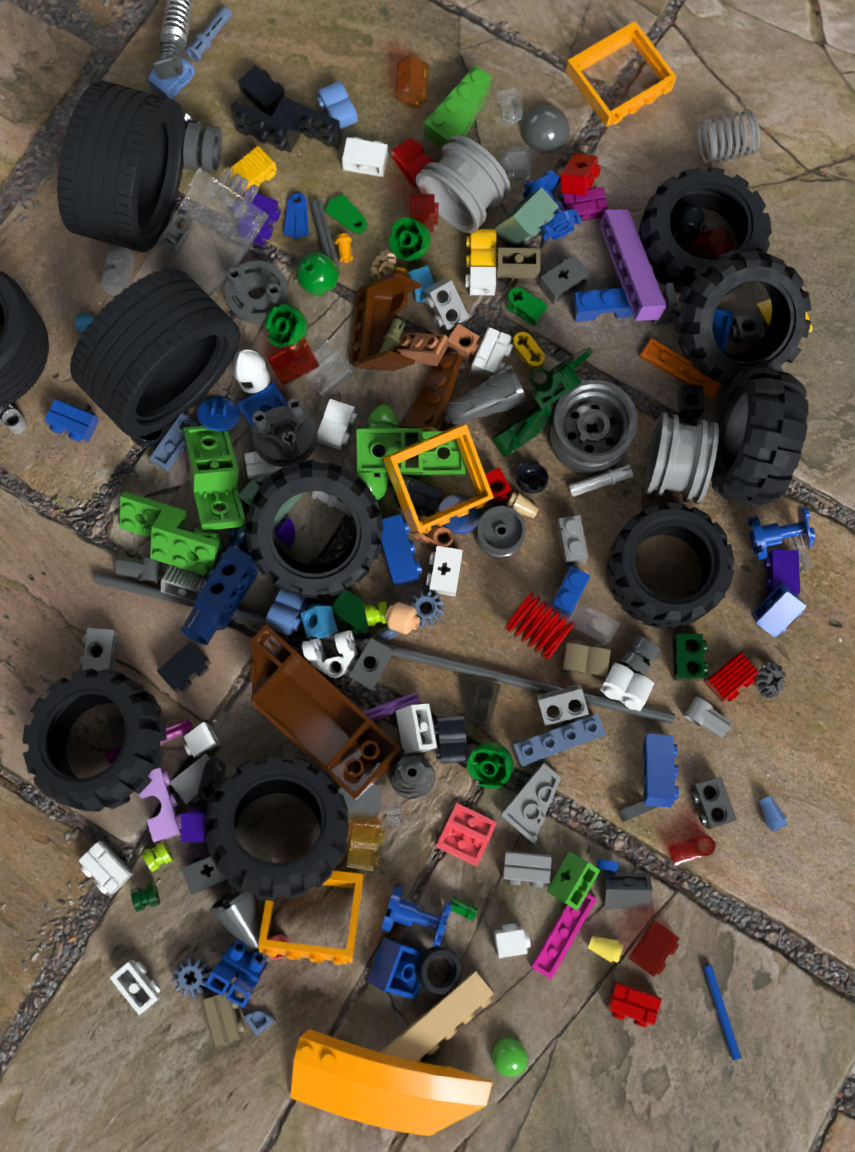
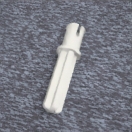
M629 464L614 470L608 469V472L570 484V493L572 496H577L610 484L614 486L616 482L632 478V469H629L631 468Z

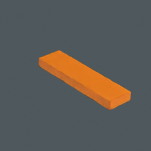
M650 338L639 356L686 385H703V395L711 400L722 385V383L712 380L694 368L689 359L653 338Z

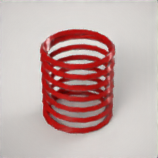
M530 592L504 628L505 631L511 632L527 613L514 633V637H518L531 622L523 634L521 642H525L537 628L527 646L532 647L542 635L534 648V652H538L548 641L541 653V657L549 660L575 623L570 621L563 628L567 621V616H563L557 622L560 611H556L551 616L554 610L553 606H549L545 610L547 602L543 601L538 605L540 596H536L531 601L534 592Z

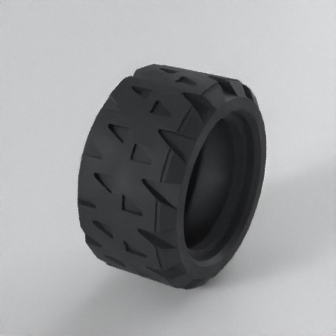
M666 503L664 506L659 504L643 509L638 515L633 516L622 528L610 548L609 558L607 559L609 588L614 599L622 605V610L631 618L643 621L642 624L654 628L668 627V629L685 627L705 616L725 597L734 574V570H732L734 555L731 544H727L726 533L718 522L713 523L707 513L696 507L689 509L682 503ZM658 535H670L687 542L697 553L702 566V579L696 593L683 599H668L650 591L641 581L636 569L635 560L639 544L650 537Z

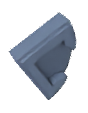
M252 1011L243 1016L256 1036L276 1021L273 1016L264 1011Z

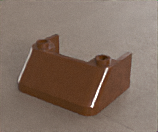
M394 272L359 288L354 302L349 355L351 366L359 369L396 371L415 364L414 359L403 356L398 350L393 352L386 350L381 353L379 351L384 342L383 337L388 333L392 321L395 319V314L407 305V294L421 288V283Z

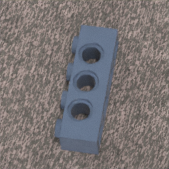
M597 713L514 744L512 749L519 767H523L603 737L606 733Z

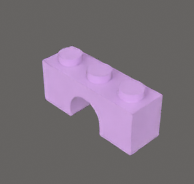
M163 768L151 770L148 777L152 781L139 796L141 799L155 796L161 802L162 807L159 815L147 820L153 842H160L181 835V814L178 815L176 806H178L176 794L171 793L169 782L172 781L169 772H165Z

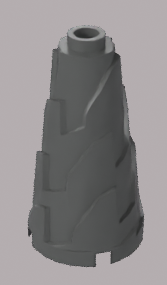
M509 365L502 368L500 372L492 375L465 395L448 403L444 414L446 423L451 422L452 425H459L476 418L486 417L527 405V400L521 401L526 396L516 373L509 374L513 367Z
M407 754L399 758L392 766L390 772L392 788L398 795L410 800L419 799L427 795L435 781V771L429 760L417 754ZM414 770L417 772V775L410 777L408 772Z

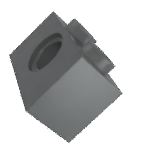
M372 636L370 640L365 639L359 649L362 651L360 658H354L348 668L352 671L349 677L372 690L396 648L375 636ZM365 657H374L376 665L373 667L368 666L365 663Z

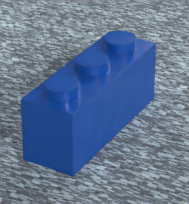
M401 514L382 519L384 529L382 531V548L393 587L418 581V574L422 573L419 561H414L412 553H416L413 540H408L407 533L410 532L407 521L402 519Z
M646 734L644 738V806L671 808L674 801L678 800L679 787L675 786V779L678 777V765H674V758L677 757L678 748L677 744H674V736Z

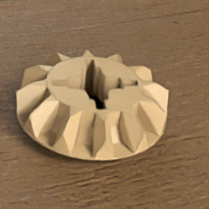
M389 250L380 252V255L376 256L375 260L371 262L372 267L369 268V277L376 281L390 275L396 264L395 254Z

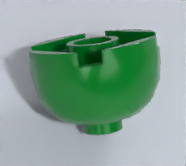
M404 217L393 224L391 228L393 231L391 236H389V246L397 258L413 261L422 258L428 252L431 246V234L425 223L415 218Z
M312 252L305 255L299 261L296 268V278L305 292L313 296L325 295L324 293L335 288L339 279V270L332 258L321 252Z
M280 304L279 307L272 308L265 323V329H268L270 335H267V338L277 347H295L304 340L307 334L308 323L305 315L298 308L286 304Z
M495 742L479 745L467 760V770L472 779L474 777L479 781L478 784L489 789L502 787L508 781L513 771L514 762L511 753L506 747Z

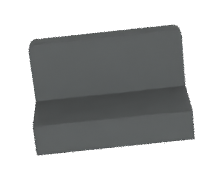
M604 872L605 909H650L653 891L650 873Z

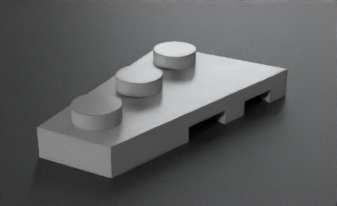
M541 763L499 814L534 845L561 779L545 763Z

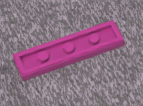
M587 893L578 911L567 904L565 905L533 961L531 968L552 979L594 905L596 897Z

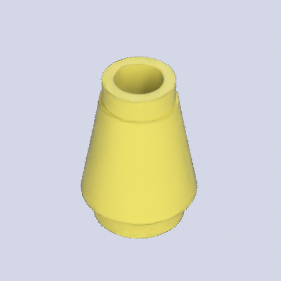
M592 935L588 949L611 963L612 961L618 963L624 945L620 944L618 940Z

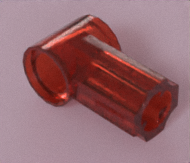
M703 834L668 845V851L674 865L702 856H709L716 848L715 841L710 836ZM706 839L709 847L706 851L702 852L698 848V843L700 840Z

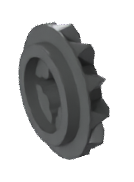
M767 663L760 669L756 684L759 693L763 697H778L779 692L783 691L782 685L786 683L783 678L786 673L782 671V666L776 663Z

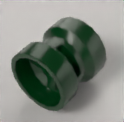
M155 883L146 885L143 890L140 888L131 890V899L136 912L144 910L146 906L155 907L160 905L159 892Z

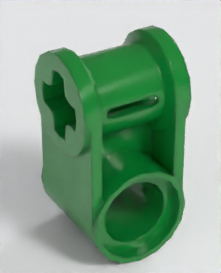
M520 287L512 288L508 294L506 301L507 309L522 318L526 323L536 326L547 310L545 302Z

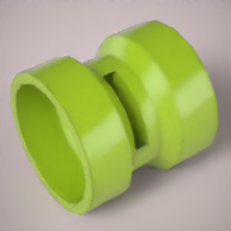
M386 601L379 602L377 606L371 604L364 605L368 627L375 626L379 622L387 623L385 621L387 612Z
M163 840L158 842L154 848H148L142 852L143 858L152 872L159 869L161 864H168L174 860L169 847Z

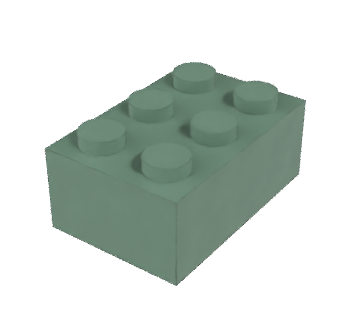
M541 187L521 200L493 229H496L497 235L508 247L515 244L519 246L523 241L526 242L530 237L536 236L541 231L540 227L555 217L553 212L559 206Z

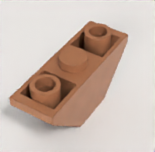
M404 332L395 350L423 365L438 366L447 349L448 337L443 334Z

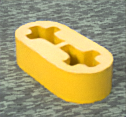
M526 332L517 333L513 340L514 350L530 369L534 370L542 367L545 355L530 334ZM519 339L522 341L527 340L526 347L523 344L518 345ZM530 352L534 357L539 356L538 363L536 361H531L532 356Z

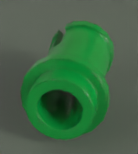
M453 897L451 911L465 917L467 922L468 920L473 921L478 911L475 904L470 905Z

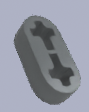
M644 800L619 810L618 814L621 821L624 822L657 807L644 806Z

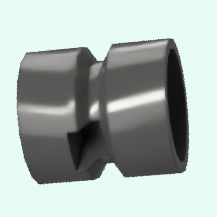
M638 635L630 646L632 650L627 651L620 662L634 673L645 676L651 668L650 662H655L661 653V649L650 640Z

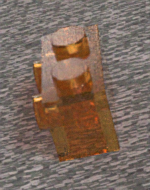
M413 54L397 61L395 99L411 108L427 102L429 64Z

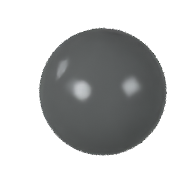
M542 105L532 109L526 115L522 123L521 134L524 142L534 151L552 153L561 149L568 141L570 125L566 115L560 109L550 105Z

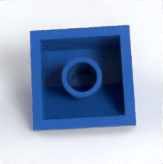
M383 937L367 983L385 992L416 1000L421 985L416 978L415 966L420 954L424 951Z

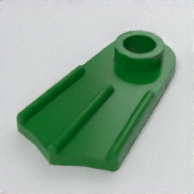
M344 194L329 200L325 209L326 214L355 234L363 233L367 229V220ZM361 224V227H355V225Z

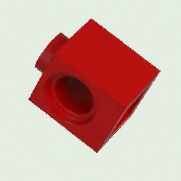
M500 467L486 473L485 476L489 487L492 484H499L502 487V490L498 492L491 489L493 499L489 500L490 503L497 502V504H500L509 499L508 496L511 494L512 489Z

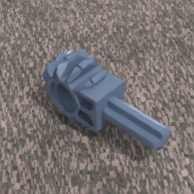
M422 590L419 591L420 598L418 599L415 595H412L411 598L415 603H408L409 606L416 608L417 617H420L418 627H424L425 621H428L429 626L433 627L432 619L440 622L441 619L437 614L443 615L445 612L439 608L444 605V602H436L440 597L439 594H435L431 598V590L427 591V596H424ZM423 604H430L432 611L424 614L420 611V607ZM388 626L378 632V636L384 642L400 634L391 630Z

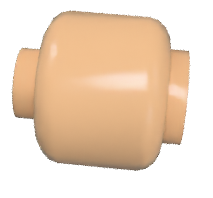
M397 602L394 606L390 605L385 621L388 624V628L406 635L412 629H417L420 617H417L416 608Z

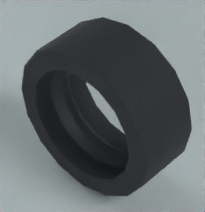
M434 946L428 948L420 954L416 962L415 974L417 981L423 988L435 994H445L452 991L458 985L461 978L462 966L460 959L454 952L446 948ZM437 956L445 957L450 965L447 978L440 984L430 982L427 976V968L430 962Z

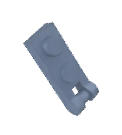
M184 412L179 415L149 458L152 463L166 472L170 471L186 448L181 428L184 425L187 427L202 426L199 421H193Z

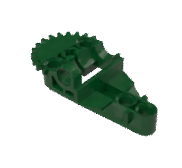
M591 347L572 355L550 371L542 367L532 371L529 381L535 388L532 393L538 404L526 412L522 418L507 426L491 439L503 457L511 454L535 438L548 421L553 418L551 404L581 383L575 369L581 362L591 356L593 353ZM539 371L546 374V380L543 383H537L534 380L535 374Z

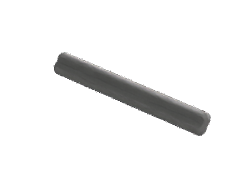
M313 200L311 206L323 253L334 260L340 275L322 200Z

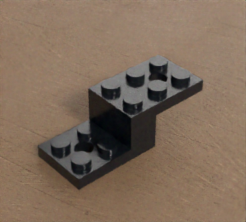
M282 97L272 117L236 101L231 106L235 127L239 133L245 136L250 135L261 143L271 144L279 151L291 153L301 133L309 139L314 138L321 141L328 147L339 148L342 143L339 120L286 97Z

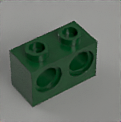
M703 634L674 635L672 637L674 681H701L708 674V663L704 662V653L707 652V641L703 640ZM686 641H690L695 645L694 652L686 649ZM687 663L694 664L696 667L695 674L687 671Z

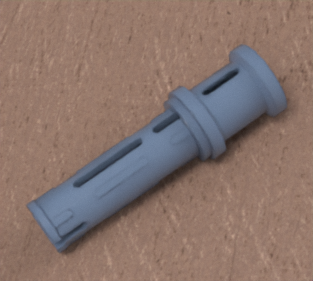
M223 6L204 31L196 34L193 43L185 48V53L191 60L199 62L202 54L211 48V41L232 17V13L228 8Z

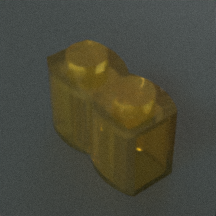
M354 821L347 868L374 872L375 867L379 868L381 854L377 853L379 844L383 845L385 831H381V825Z

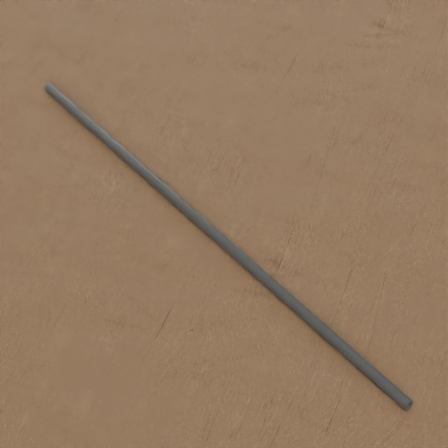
M96 573L94 578L95 584L193 608L195 602L162 593L161 588L100 573ZM238 607L233 617L265 625L267 614ZM300 623L298 630H293V632L306 635L303 623ZM337 631L320 639L335 642V634L341 632ZM354 636L356 647L360 648L367 638ZM391 645L396 648L392 654L394 657L541 693L567 688ZM583 691L586 703L668 724H673L675 719L674 713L643 706L641 711L627 708L620 700Z

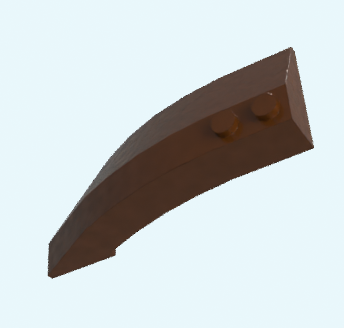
M265 624L250 641V650L252 651L251 705L307 754L350 796L357 800L405 753V750L268 625Z

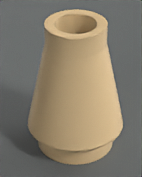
M512 492L505 507H510L519 514L534 518L539 510L538 506L534 505L520 492Z

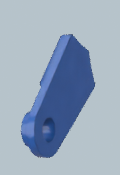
M293 193L289 196L283 230L284 235L296 240L309 235L307 200L302 193ZM295 199L301 200L299 203L294 202Z

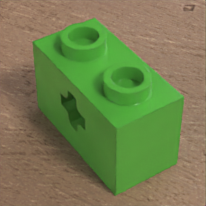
M569 852L546 892L578 911L600 870L586 860Z

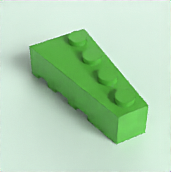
M475 65L424 122V136L441 149L455 135L466 137L490 92L492 76Z

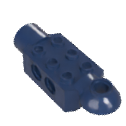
M246 524L245 526L232 529L229 536L231 545L226 552H222L217 567L209 572L205 586L196 593L194 608L180 628L183 634L199 644L208 645L217 630H224L258 576L259 569L253 562L255 556H252L250 549L247 547Z

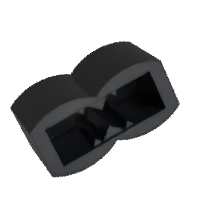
M464 716L437 718V723L433 724L435 737H438L439 746L435 748L436 760L440 759L441 764L467 762L468 750Z

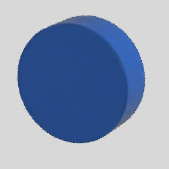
M596 859L595 867L617 872L619 862Z

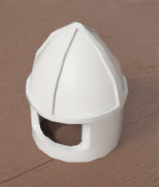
M249 349L238 351L235 354L232 373L235 379L238 380L241 389L247 393H257L266 388L270 382V374L264 359L257 352ZM251 381L253 387L246 388L242 383Z

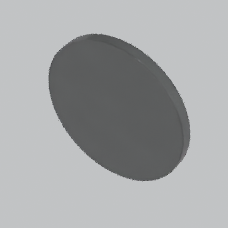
M375 783L357 800L350 796L341 786L338 790L339 793L344 795L348 808V819L351 821H367L374 817L381 807L382 796L380 789Z

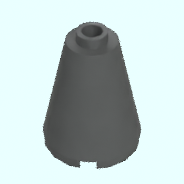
M240 891L233 894L229 892L216 901L210 911L237 940L246 944L247 951L253 950L258 952L262 918L255 895L250 892H245L244 894Z

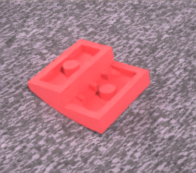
M456 803L436 848L477 867L497 822Z

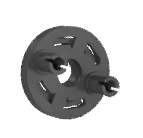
M249 261L237 268L232 267L229 269L225 284V298L231 312L240 320L251 324L266 323L267 316L272 308L279 307L280 304L287 305L289 298L287 281L283 273L276 266L264 261ZM255 288H261L265 291L264 296L259 299H253L249 295Z

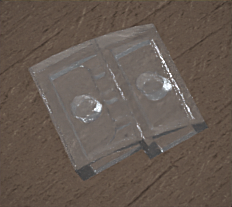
M327 339L294 364L299 373L322 397L355 372L354 367L341 356L339 350Z

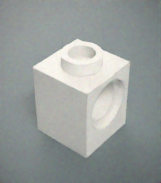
M470 267V275H466V287H470V295H495L496 267Z

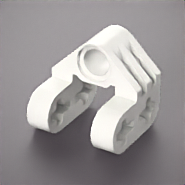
M351 630L335 634L337 650L340 654L343 653V655L326 659L323 645L319 638L303 642L302 648L306 661H310L313 667L330 677L337 678L344 675L358 654ZM334 661H338L341 664L342 669L340 673L333 670L332 664Z

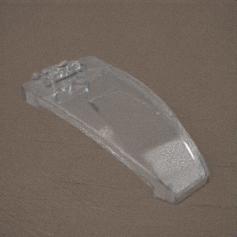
M199 168L188 185L191 187L174 214V216L184 214L193 221V230L186 239L184 246L174 256L171 250L163 245L159 246L156 244L132 283L156 271L178 269L187 273L207 295L211 296L228 278L227 273L229 269L239 264L269 216L251 203L258 192V186L255 184L251 185L244 197H242L249 182L246 178H242L240 174H235L226 186L232 175L233 170L231 168H225L218 179H215ZM180 219L178 221V228L184 230L188 225L187 220Z

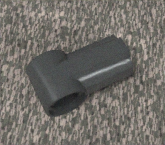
M119 555L116 560L115 574L138 578V580L146 583L157 584L162 562L151 558L137 559Z

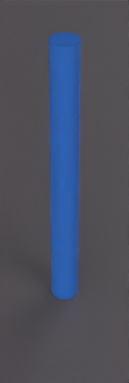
M712 964L706 965L703 969L732 1060H738L741 1058Z

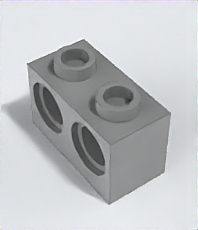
M443 278L423 290L426 295L424 300L427 306L433 309L435 313L433 318L438 327L449 330L469 318L452 280ZM442 290L443 298L438 301L437 294ZM451 309L452 316L446 319V313Z
M581 684L538 695V702L545 726L551 725V727L562 725L563 721L569 719L578 721L584 719L585 715L589 714ZM576 699L581 704L578 708H571L568 705L569 702ZM555 705L559 708V711L555 714H550L547 708Z

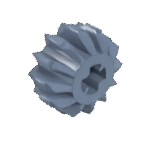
M192 956L188 957L187 963L181 960L179 962L181 968L176 967L173 970L179 976L173 977L172 982L179 981L180 984L175 987V990L178 991L184 988L182 992L183 997L187 996L189 990L192 998L197 996V991L200 994L205 993L203 987L207 982L205 978H209L211 972L205 973L204 970L209 967V964L206 963L201 967L202 958L200 957L196 960L195 964ZM195 972L194 977L197 978V981L190 982V977L187 974Z

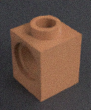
M457 324L448 338L447 349L455 354L459 353L468 361L471 355L475 356L478 352L480 336ZM468 341L470 345L462 346L460 342Z

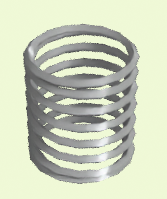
M744 109L741 113L736 111L734 115L728 113L726 117L722 114L719 119L714 116L711 120L709 118L700 120L697 128V142L703 161L711 165L713 162L719 163L721 160L725 162L728 159L733 160L735 157L741 158L743 155L746 157L750 154L755 155L760 147V129L754 112L750 109ZM737 115L739 116V127L736 120ZM746 116L748 118L751 131L750 147L747 142V127L745 123ZM729 117H731L732 119V131L729 123ZM722 119H723L724 122H725L724 128H725V136H726V140H727V144H728V152L726 151V148H725V137H724L723 127H722V124H721ZM714 121H716L717 123L718 139L721 146L720 153L717 148V135L714 127ZM702 124H703V130H702V133H703V141H704V145H705V149H706V151H707V154H708V156L710 157V161H708L707 158L705 157V154H704V151H703V147H702V142H701V126H702ZM706 127L710 135L711 151L707 140ZM755 130H756V148H755L754 151H752L753 148H754V143H755ZM732 133L736 144L735 150L732 146ZM740 135L743 142V149L740 146Z

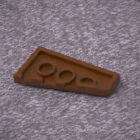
M459 353L443 355L438 366H435L400 428H423V432H439L463 360Z

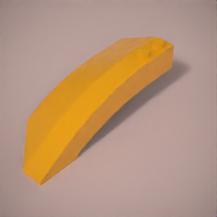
M308 1029L299 1038L294 1058L290 1098L373 1126L430 1136L485 1107L493 1081L450 1066L442 1067L377 1052Z

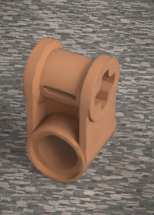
M421 515L420 520L426 518L427 516ZM438 524L431 526L432 530L421 534L419 532L411 533L415 539L434 548L437 546L451 548L453 546L451 530L442 525L438 526ZM445 535L449 537V541L442 544L438 542V538Z

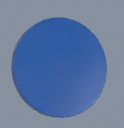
M215 397L207 399L199 405L197 410L199 422L210 430L226 431L235 427L240 421L241 413L239 407L233 401L226 398Z
M461 494L450 495L441 502L438 512L470 497ZM473 507L464 516L457 517L455 515L451 517L450 522L443 526L454 533H469L479 525L481 510L480 508L475 509Z

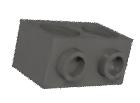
M721 776L691 786L693 789L690 791L692 800L695 804L698 803L700 809L698 813L699 820L703 826H706V829H712L737 820ZM706 786L710 787L713 792L710 799H707L703 794ZM714 808L720 811V818L717 821L711 817V811Z

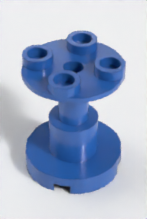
M553 170L546 172L536 181H528L524 185L525 191L523 192V198H526L542 187L559 206L553 212L555 217L547 224L544 223L541 227L540 232L546 241H549L550 237L553 240H557L570 234L575 230L573 226L575 224L580 225L582 221L577 210L565 211L562 203L556 202L551 192L560 184L561 177L555 174Z
M798 506V522L779 526L777 522L762 526L758 516L747 518L748 526L752 525L753 529L749 532L753 552L757 555V560L767 558V547L782 544V539L802 535L807 549H811L816 536L813 527L809 528L808 520L810 519L808 507L802 508V506Z
M395 884L381 929L390 932L393 921L412 926L414 922L436 930L432 946L439 948L453 903L445 901L441 916L417 909V903L402 899L401 895L404 887Z

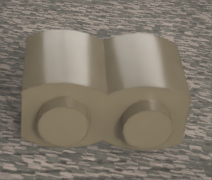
M571 640L564 647L561 671L605 678L608 674L611 650L605 649L606 646L602 644H592V647L585 646L583 641Z

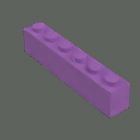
M605 210L599 226L635 321L659 320L666 308V301L661 294L659 283L656 281L653 268L648 261L646 250L643 248L640 235L637 233L634 225V220L629 210Z

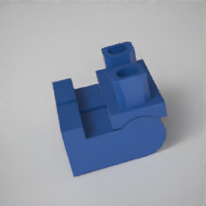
M237 940L235 943L232 942L217 966L211 972L205 986L224 996L234 977H236L226 999L244 1009L268 962L266 961V955L259 951L254 954L247 951L246 944ZM214 978L226 983L225 986L216 985ZM234 990H238L239 992L245 994L246 997H237L234 993Z

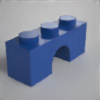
M623 288L575 292L572 305L575 322L596 320L598 315L608 312L615 313L616 318L633 317Z

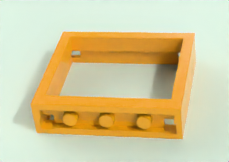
M636 21L570 58L566 67V73L606 127L619 123L629 113L634 114L644 104H651L661 94L669 93L673 89L676 79L674 72ZM632 42L660 82L610 111L581 71Z
M467 424L455 426L382 457L410 532H419V534L432 530L431 526L449 523L451 517L455 515L457 517L464 516L469 513V509L473 507L475 509L482 508L487 504V501L493 499ZM456 439L477 495L419 520L397 463Z
M332 871V876L322 884L324 886L354 889L346 949L268 940L274 901L266 900L258 943L259 952H263L264 955H270V957H276L277 954L286 955V958L292 960H300V957L310 958V961L322 963L324 960L333 961L336 965L353 963L364 874Z

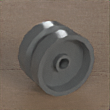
M190 122L184 137V167L187 170L198 171L202 166L204 172L216 174L222 154L221 128L208 125L204 131L202 124Z
M498 506L489 509L479 520L476 534L478 546L490 558L499 560L510 558L519 551L523 544L526 533L525 521L517 511L510 507Z

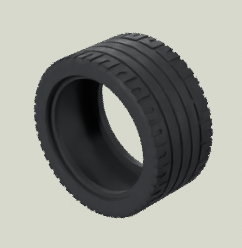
M104 80L92 83L84 91L72 112V117H70L66 136H64L63 140L64 144L61 148L60 166L58 167V207L62 222L71 233L142 253L151 250L157 244L173 212L184 167L183 145L186 129L183 111L178 102Z
M164 269L146 275L145 278L142 277L128 288L126 287L122 290V293L117 294L112 301L106 304L105 308L99 311V314L93 318L91 324L86 327V331L82 333L81 339L78 340L77 346L73 351L74 354L71 357L70 372L72 379L128 436L140 437L151 434L171 424L175 419L177 420L182 412H188L218 382L221 375L224 374L226 368L230 365V361L233 360L239 346L240 330L238 325L187 273L178 269Z

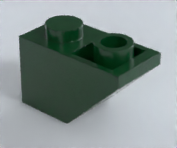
M348 590L342 592L331 607L335 622L340 625L347 624L351 627L352 633L358 637L362 635L368 637L369 629L363 600Z

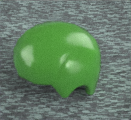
M507 1037L500 1039L494 1044L491 1058L499 1074L510 1078L519 1076L526 1070L528 1055L519 1040Z

